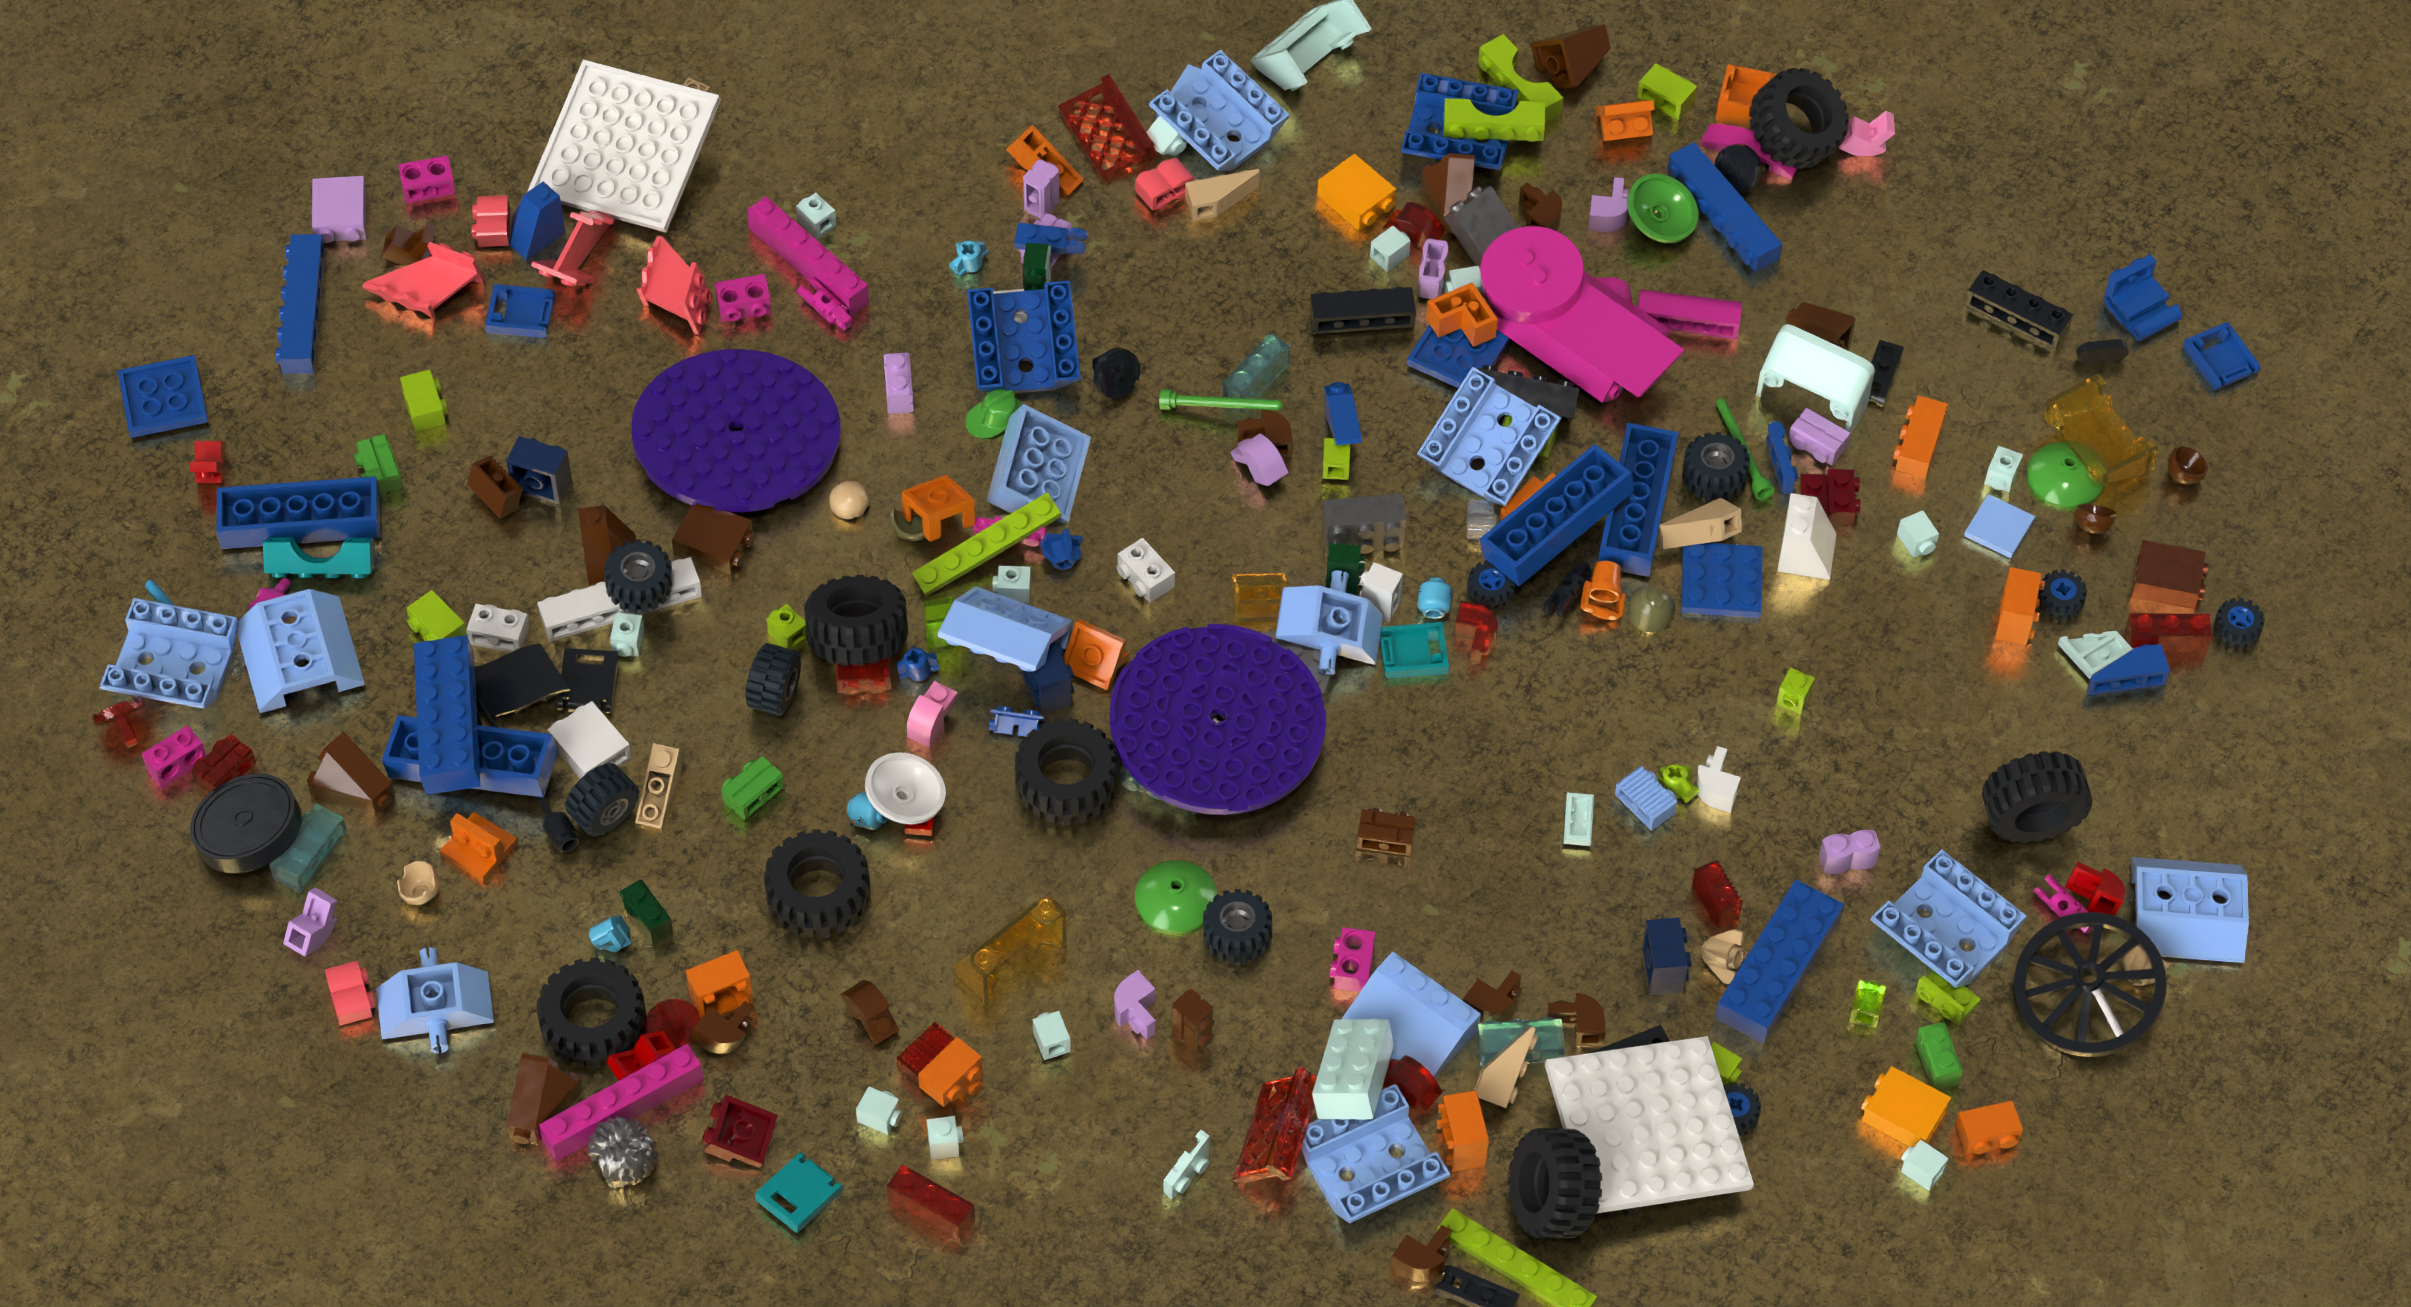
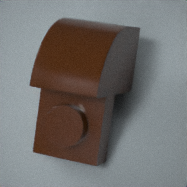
M1526 182L1520 188L1519 204L1529 210L1526 226H1539L1557 231L1560 226L1562 212L1560 196L1554 190L1545 195L1539 188L1533 187Z
M426 221L416 232L396 225L385 237L381 257L400 265H410L430 257L431 253L427 246L429 242L435 244L436 236H434L436 225Z
M1261 410V419L1249 418L1237 421L1238 443L1245 439H1252L1260 433L1273 443L1281 457L1292 456L1293 438L1291 427L1283 415L1272 410Z
M1511 970L1497 990L1477 979L1463 998V1001L1481 1014L1480 1023L1485 1025L1504 1023L1514 1015L1515 1001L1522 991L1520 987L1521 975Z
M862 980L840 994L852 1017L862 1022L873 1044L882 1042L900 1030L888 1009L890 1007L889 1003L880 990L870 981Z
M1576 993L1574 1003L1563 1000L1548 1003L1547 1026H1575L1576 1046L1604 1045L1606 1033L1605 1015L1601 1005L1594 998Z
M744 1001L729 1020L710 1007L693 1028L690 1039L712 1053L725 1054L732 1052L742 1045L746 1036L744 1031L753 1020L749 1016L754 1007Z
M1441 1225L1427 1246L1406 1235L1391 1257L1390 1269L1409 1280L1425 1282L1437 1278L1445 1268L1446 1256L1453 1244L1450 1242L1452 1230Z

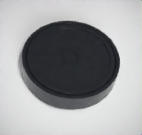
M268 774L243 775L219 785L200 802L191 819L190 836L203 861L211 868L226 873L248 872L271 863L291 846L300 831L302 811L290 787L283 780Z

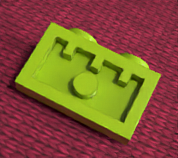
M1934 970L1927 977L1923 975L1918 980L1916 992L1920 998L1926 1003H1931L1940 1010L1943 1017L1952 1020L1958 1026L1980 1005L1981 999L1965 986L1955 988Z

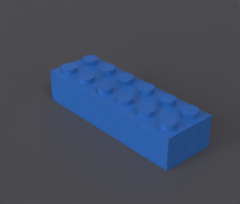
M1627 423L1619 463L1632 473L1634 492L1608 512L1598 562H1614L1621 566V572L1650 576L1679 432Z
M1594 444L1479 538L1483 557L1515 584L1520 586L1634 492L1632 473Z
M375 476L217 488L216 532L221 549L263 546V541L267 537H294L297 544L341 541L346 538H380V492L377 478Z
M467 635L414 643L419 777L426 795L480 787L474 652Z
M400 715L396 717L382 757V762L389 778L421 782L419 777L416 717ZM478 725L481 786L473 787L472 789L544 797L558 755L553 735Z
M1795 879L1719 1000L1715 1020L1764 1045L1841 921L1845 904Z

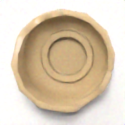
M847 480L837 484L829 497L832 512L843 519L861 517L866 508L871 505L866 488L857 481Z
M415 861L407 864L404 867L403 878L397 880L400 897L412 905L426 904L439 890L438 875L433 866L426 861Z

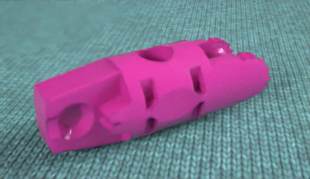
M814 277L808 281L811 288L816 292L814 295L804 286H800L796 290L830 324L835 323L844 331L852 326V318L847 313L848 309Z
M2050 873L2044 879L2057 893L2050 898L2042 888L2036 887L2033 890L2060 918L2089 912ZM2068 903V908L2064 910L2065 904ZM2080 927V929L2084 933L2090 934L2094 927Z

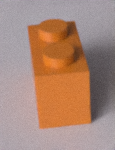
M2013 1101L1959 1112L1955 1123L1965 1155L1971 1153L1984 1154L1990 1149L1998 1147H2013L2020 1142L2023 1132Z

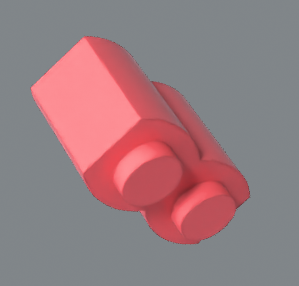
M1177 158L1164 160L1156 169L1143 171L1138 175L1137 179H1135V191L1151 210H1157L1172 200L1184 196L1185 183L1192 182L1194 177Z
M508 195L478 196L477 204L472 206L473 219L476 220V224H472L473 240L477 239L478 247L509 246L510 202Z
M353 961L325 969L339 1026L372 1017L371 1008H375L376 1005L372 991L366 992L364 986L369 984L365 967L359 968L358 961Z

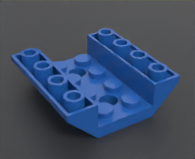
M1420 73L1415 93V105L1409 129L1405 132L1401 153L1442 160V157L1449 153L1475 155L1474 166L1500 170L1504 164L1509 140L1489 139L1488 142H1480L1477 139L1471 138L1454 139L1443 137L1445 98L1470 99L1474 107L1480 112L1487 115L1500 116L1508 114L1516 108L1518 90ZM1431 128H1436L1440 130V132L1437 134L1430 133L1428 130Z
M1070 280L1044 283V289L996 294H993V287L967 290L977 390L990 392L995 389H1004L1007 391L1012 390L1015 394L1051 391L1081 380ZM1018 312H1024L1028 316V320L1024 323H1017L1013 317ZM1022 361H1029L1033 364V369L1030 372H1023L1018 366Z

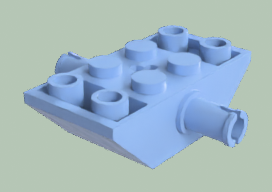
M1342 571L1332 572L1330 588L1316 585L1284 587L1282 589L1275 638L1320 650L1321 656L1318 672L1323 674L1325 670V675L1335 674L1337 655L1373 665L1377 661L1383 614L1369 599L1346 593L1349 574L1344 572L1343 576H1341Z
M429 947L430 958H428L426 948H423L419 952L421 968L402 970L376 988L382 1040L429 1033L431 1052L439 1053L438 1043L440 1042L443 1053L449 1048L446 1030L494 1023L488 971L458 962L438 965L437 949Z

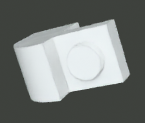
M1717 746L1714 756H1708L1706 765H1699L1696 787L1699 789L1698 796L1705 804L1731 813L1741 777L1722 772L1727 749Z

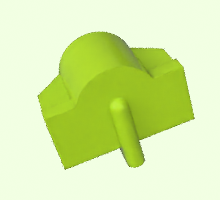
M1671 764L1659 768L1658 781L1663 784V788L1670 789L1676 796V799L1681 798L1684 802L1688 803L1699 794V789L1689 782L1692 779V769L1689 766Z

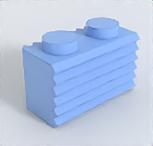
M1643 766L1638 767L1616 783L1615 795L1651 831L1671 816H1674L1677 807L1676 796L1670 789L1663 788L1658 783L1656 775L1651 771L1645 770Z

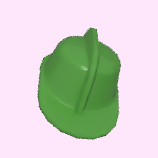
M992 390L985 396L982 402L968 412L966 428L973 436L982 439L999 435L1006 430L1009 417L1022 403L1015 397V393L1012 390Z

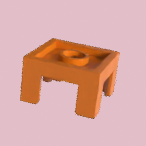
M947 474L902 490L903 518L911 522L915 512L921 516L923 535L930 542L941 537L940 520L962 512L963 527L968 528L975 525L974 498Z

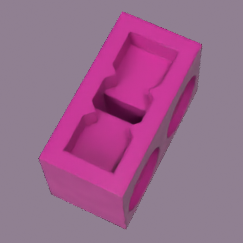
M448 155L398 164L406 203L456 194Z
M765 274L714 283L721 322L736 321L753 316L759 317L772 313Z
M188 725L142 753L147 772L161 789L207 761L203 743Z
M1342 927L1341 938L1335 937L1333 953L1338 954L1337 962L1332 961L1330 978H1335L1334 989L1361 992L1370 977L1375 931ZM1350 946H1356V947H1358L1359 949L1353 950V949H1350V948H1348V947H1350ZM1346 970H1353V971H1355V973L1349 974V973H1346L1345 971H1346Z

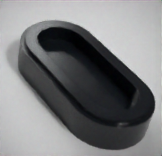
M2120 339L2086 342L2076 350L2078 361L2082 364L2117 362L2127 357L2129 353L2127 343Z

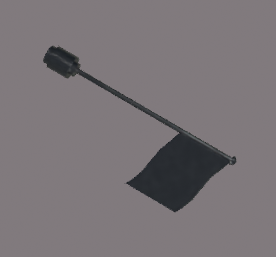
M540 643L519 648L492 662L475 667L476 702L492 727L499 728L493 719L494 717L521 710L548 696L571 691ZM536 797L548 815L543 823V829L554 847L563 853L575 849L580 842L578 838L579 833L565 812L552 813L544 798Z

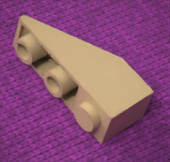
M1259 169L1244 170L1238 173L1186 182L1185 199L1192 222L1217 217L1259 187Z
M1719 498L1660 524L1661 548L1668 549L1717 542L1742 532L1741 508Z
M653 743L635 823L660 829L663 828L680 779L686 751Z
M1532 1026L1526 1027L1481 1068L1473 1091H1477L1478 1098L1505 1108L1508 1103L1512 1104L1518 1091V1088L1514 1087L1518 1076L1523 1077L1528 1061L1524 1060L1528 1050H1533L1538 1035L1534 1034L1536 1028Z

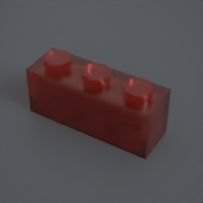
M2129 613L2124 630L2125 640L2133 649L2145 644H2162L2164 653L2207 654L2212 638L2209 614Z
M903 1164L887 1184L888 1202L959 1242L975 1221L974 1204Z

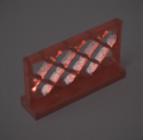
M1110 74L1100 78L1101 84L1058 105L1059 111L1103 180L1144 159H1147L1148 162L1157 159L1153 142ZM1100 93L1104 97L1101 105L1090 103L1091 98ZM1075 106L1082 108L1079 116L1070 115L1067 110ZM1087 109L1099 111L1096 119L1084 117ZM1103 113H1113L1115 115L1113 122L1101 121ZM1082 123L1093 125L1090 134L1079 131ZM1098 126L1110 128L1107 137L1095 135ZM1114 131H1125L1124 140L1112 138ZM1092 142L1104 143L1102 151L1091 150ZM1109 144L1121 146L1118 155L1106 153ZM1126 147L1138 151L1132 157L1123 156ZM1104 159L1115 160L1114 166L1106 170L1101 165Z
M1305 1068L1295 1069L1291 1077L1263 1083L1232 1180L1235 1183L1241 1184L1278 1176L1283 1181L1292 1178L1315 1105L1312 1092L1317 1077ZM1277 1090V1092L1269 1099L1271 1091ZM1282 1099L1283 1101L1273 1111V1107ZM1267 1114H1269V1116L1261 1123L1262 1119ZM1273 1123H1274L1275 1126L1265 1135V1132H1266V1131L1273 1125ZM1261 1138V1141L1253 1148L1257 1140ZM1265 1148H1267V1150L1263 1153V1155H1262L1259 1159H1257L1258 1155H1259ZM1253 1162L1254 1164L1246 1172V1168Z

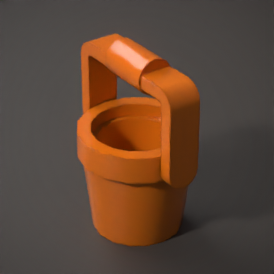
M1599 561L1595 564L1591 581H1585L1581 609L1606 620H1617L1623 614L1625 593L1621 589V566L1610 561ZM1589 597L1596 601H1617L1616 611L1612 612L1609 609L1588 604Z

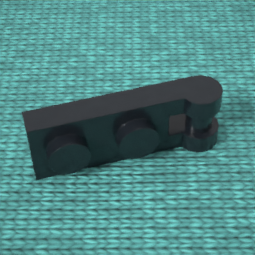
M1879 340L1871 361L1875 369L1872 387L1880 389V392L1870 391L1869 401L1875 402L1876 406L1884 407L1904 350L1903 346Z
M1451 1265L1445 1266L1442 1272L1443 1279L1437 1283L1434 1289L1435 1294L1439 1297L1450 1298L1469 1307H1516L1520 1296L1515 1291ZM1453 1282H1460V1287L1452 1286Z

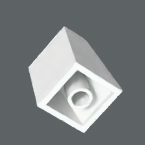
M1790 494L1778 572L1830 580L1837 534L1817 497Z

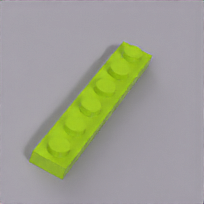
M1046 492L913 571L912 576L925 597L1062 517V514L1049 493Z
M1453 1208L1437 1228L1438 1231L1440 1226L1444 1225L1452 1230L1450 1242L1554 1307H1593L1597 1301V1296Z

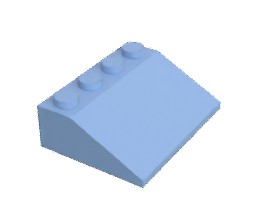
M1025 404L1021 405L1009 417L986 501L1007 512L1013 513L1048 492L1062 514V517L1055 521L1067 523L1091 437Z
M1392 952L1372 974L1342 1019H1389L1394 1042L1390 1060L1428 1087L1478 1032L1481 1014L1402 957Z

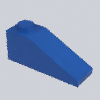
M1335 382L1330 386H1323L1325 416L1335 444L1362 443L1350 385L1343 382Z
M2145 644L2136 647L2093 675L2087 688L2088 696L2166 685L2170 669L2162 644Z

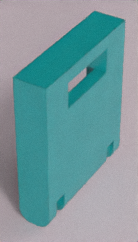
M1442 622L1381 627L1380 644L1386 678L1449 674V662ZM1428 641H1438L1440 653L1432 654L1431 658Z
M799 1152L755 1192V1200L796 1233L801 1231L844 1189V1185L840 1182H837L832 1187L835 1183V1178L811 1159L805 1161L806 1155L802 1152ZM777 1193L797 1209L790 1214L776 1203Z

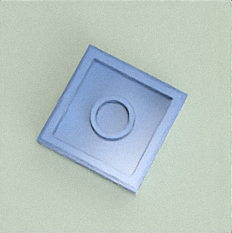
M1988 494L1967 527L1964 537L2012 558L2032 526L2035 516Z

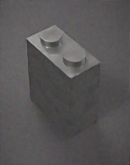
M1478 186L1467 193L1469 198L1464 202L1460 200L1449 208L1451 212L1443 217L1475 266L1481 267L1482 257L1486 249L1496 238L1505 232L1519 228L1491 186L1482 189Z

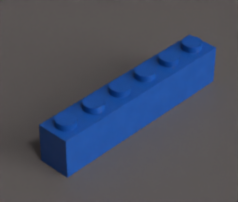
M1695 142L1669 155L1667 171L1670 177L1681 182L1691 192L1699 211L1706 214L1711 220L1713 227L1724 235L1729 246L1737 250L1746 265H1749L1757 272L1780 260L1783 244Z
M291 234L290 245H286L285 248L288 265H284L283 275L286 286H282L281 289L284 306H280L279 310L282 327H278L277 337L280 348H276L275 352L276 363L281 365L283 374H314L325 254L322 234Z

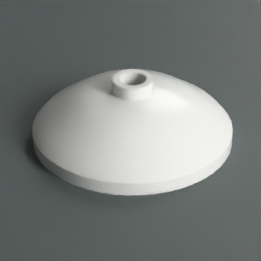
M902 752L886 754L874 761L865 778V791L870 803L880 814L898 823L919 824L926 822L937 815L945 801L946 789L940 773L928 761L913 754Z

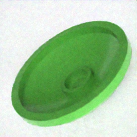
M1648 174L1639 178L1628 192L1627 208L1629 215L1637 228L1646 236L1663 243H1676L1686 239L1694 231L1698 222V207L1691 192L1678 180L1663 174Z
M2055 442L2041 447L2033 454L2027 467V480L2035 495L2045 503L2058 508L2075 509L2076 505L2091 504L2100 496L2105 485L2106 473L2100 459L2086 447L2071 442Z
M1170 860L1152 866L1141 876L1135 889V904L1139 915L1150 927L1163 933L1185 934L1203 926V914L1206 910V905L1209 901L1213 902V897L1217 895V889L1213 879L1203 868L1188 861ZM1173 886H1180L1181 888H1180V889H1173L1172 887H1173Z

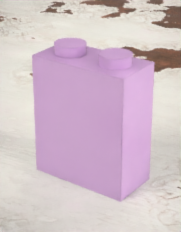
M364 176L313 179V234H322L324 243L366 240L367 191Z

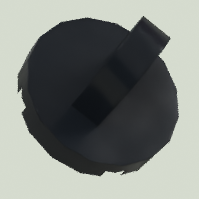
M1738 143L1727 146L1718 153L1715 159V167L1739 194L1750 192L1758 185L1761 179L1762 163L1752 148Z
M1120 347L1109 349L1104 354L1095 357L1092 361L1094 383L1097 390L1103 396L1112 399L1124 398L1134 390L1135 386L1133 385L1136 380L1139 381V360L1134 353Z

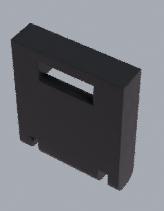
M565 648L561 676L571 691L558 694L557 709L564 710L565 699H569V712H574L578 707L585 706L591 701L601 711L602 702H606L605 711L612 714L619 663L618 651ZM579 660L603 661V665L579 664Z

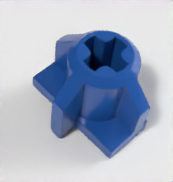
M1064 529L1062 534L1046 533L1040 542L1043 556L1052 562L1054 568L1059 570L1069 569L1082 556L1080 545L1083 542V536L1070 535L1068 529Z
M916 645L910 646L903 659L897 662L900 679L910 678L914 681H923L929 677L931 672L940 670L936 652L928 654L923 649L916 648Z

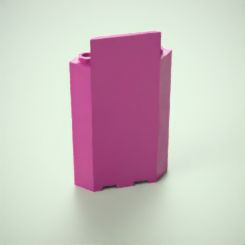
M1584 270L1583 288L1580 297L1569 311L1556 319L1543 323H1520L1503 317L1490 306L1498 319L1497 330L1601 402L1617 399L1623 387L1635 396L1641 397L1685 350L1668 338L1671 333L1669 328Z

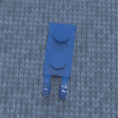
M1018 223L1014 248L1025 250V244L1027 243L1049 244L1051 246V253L1081 255L1085 253L1086 246L1082 242L1087 240L1088 232L1076 227L1068 230V228Z
M1774 421L1768 426L1769 433L1767 434L1766 442L1782 493H1793L1794 483L1798 481L1797 469L1791 465L1790 447L1785 446L1783 440L1786 433L1783 428L1784 426L1780 422Z

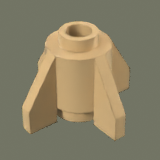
M1733 929L1710 937L1702 945L1701 955L1704 962L1723 983H1731L1737 971L1732 969H1738L1749 954L1748 951L1739 947L1743 945L1744 931Z

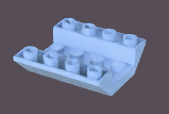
M1221 49L1203 62L1200 74L1173 94L1166 89L1149 102V106L1218 171H1233L1268 145L1290 116ZM1199 102L1202 103L1205 106V108L1196 109L1193 106V104ZM1235 135L1240 141L1232 142L1227 136Z
M1472 367L1417 455L1442 475L1487 501L1506 506L1559 424L1561 417L1540 405L1537 408L1499 387L1492 377ZM1503 415H1509L1513 418L1511 425L1502 427L1498 424L1499 418ZM1481 458L1485 461V465L1481 470H1473L1471 468V462L1474 459Z
M975 586L954 600L937 637L945 639L951 645H962L970 648L976 654H988L995 657V660L999 662H1010L1018 665L1021 670L1032 672L1045 665L1049 645L1052 642H1055V644L1059 643L1062 650L1067 649L1074 625L1073 621L1068 618Z
M312 589L303 590L258 602L237 622L236 631L259 713L285 707L284 694L336 681L339 692L365 685L339 596ZM290 616L297 618L292 624L283 622L285 618ZM306 659L310 661L304 667L296 666L299 660Z
M133 598L125 619L129 632L116 665H107L99 686L100 689L202 709L214 703L218 698L233 657L237 618ZM150 657L154 659L148 665L140 664L144 658ZM197 667H203L205 669L204 672L200 673L199 675H194L191 673L192 670Z
M1941 849L1924 866L1921 878L1894 904L1888 900L1870 920L1951 985L1958 988L1970 984L2005 950L2026 920L2027 915ZM1920 909L1928 910L1931 916L1928 918L1920 917L1917 911ZM1961 943H1969L1973 946L1974 950L1967 952L1962 950L1959 945Z
M2141 857L2131 858V883H2135L2136 921L2134 925L2151 939L2159 950L2161 957L2244 963L2249 912L2247 874L2242 865ZM2166 891L2171 895V898L2167 900L2161 899L2157 892ZM2214 895H2221L2227 902L2219 904L2212 897Z
M1396 1084L1381 1090L1373 1119H1318L1296 1129V1135L1310 1172L1335 1214L1348 1223H1352L1450 1177V1172L1437 1151L1432 1154L1429 1152L1409 1119V1105ZM1399 1148L1404 1152V1156L1394 1158L1389 1154V1151ZM1344 1171H1348L1355 1178L1351 1181H1343L1339 1175Z

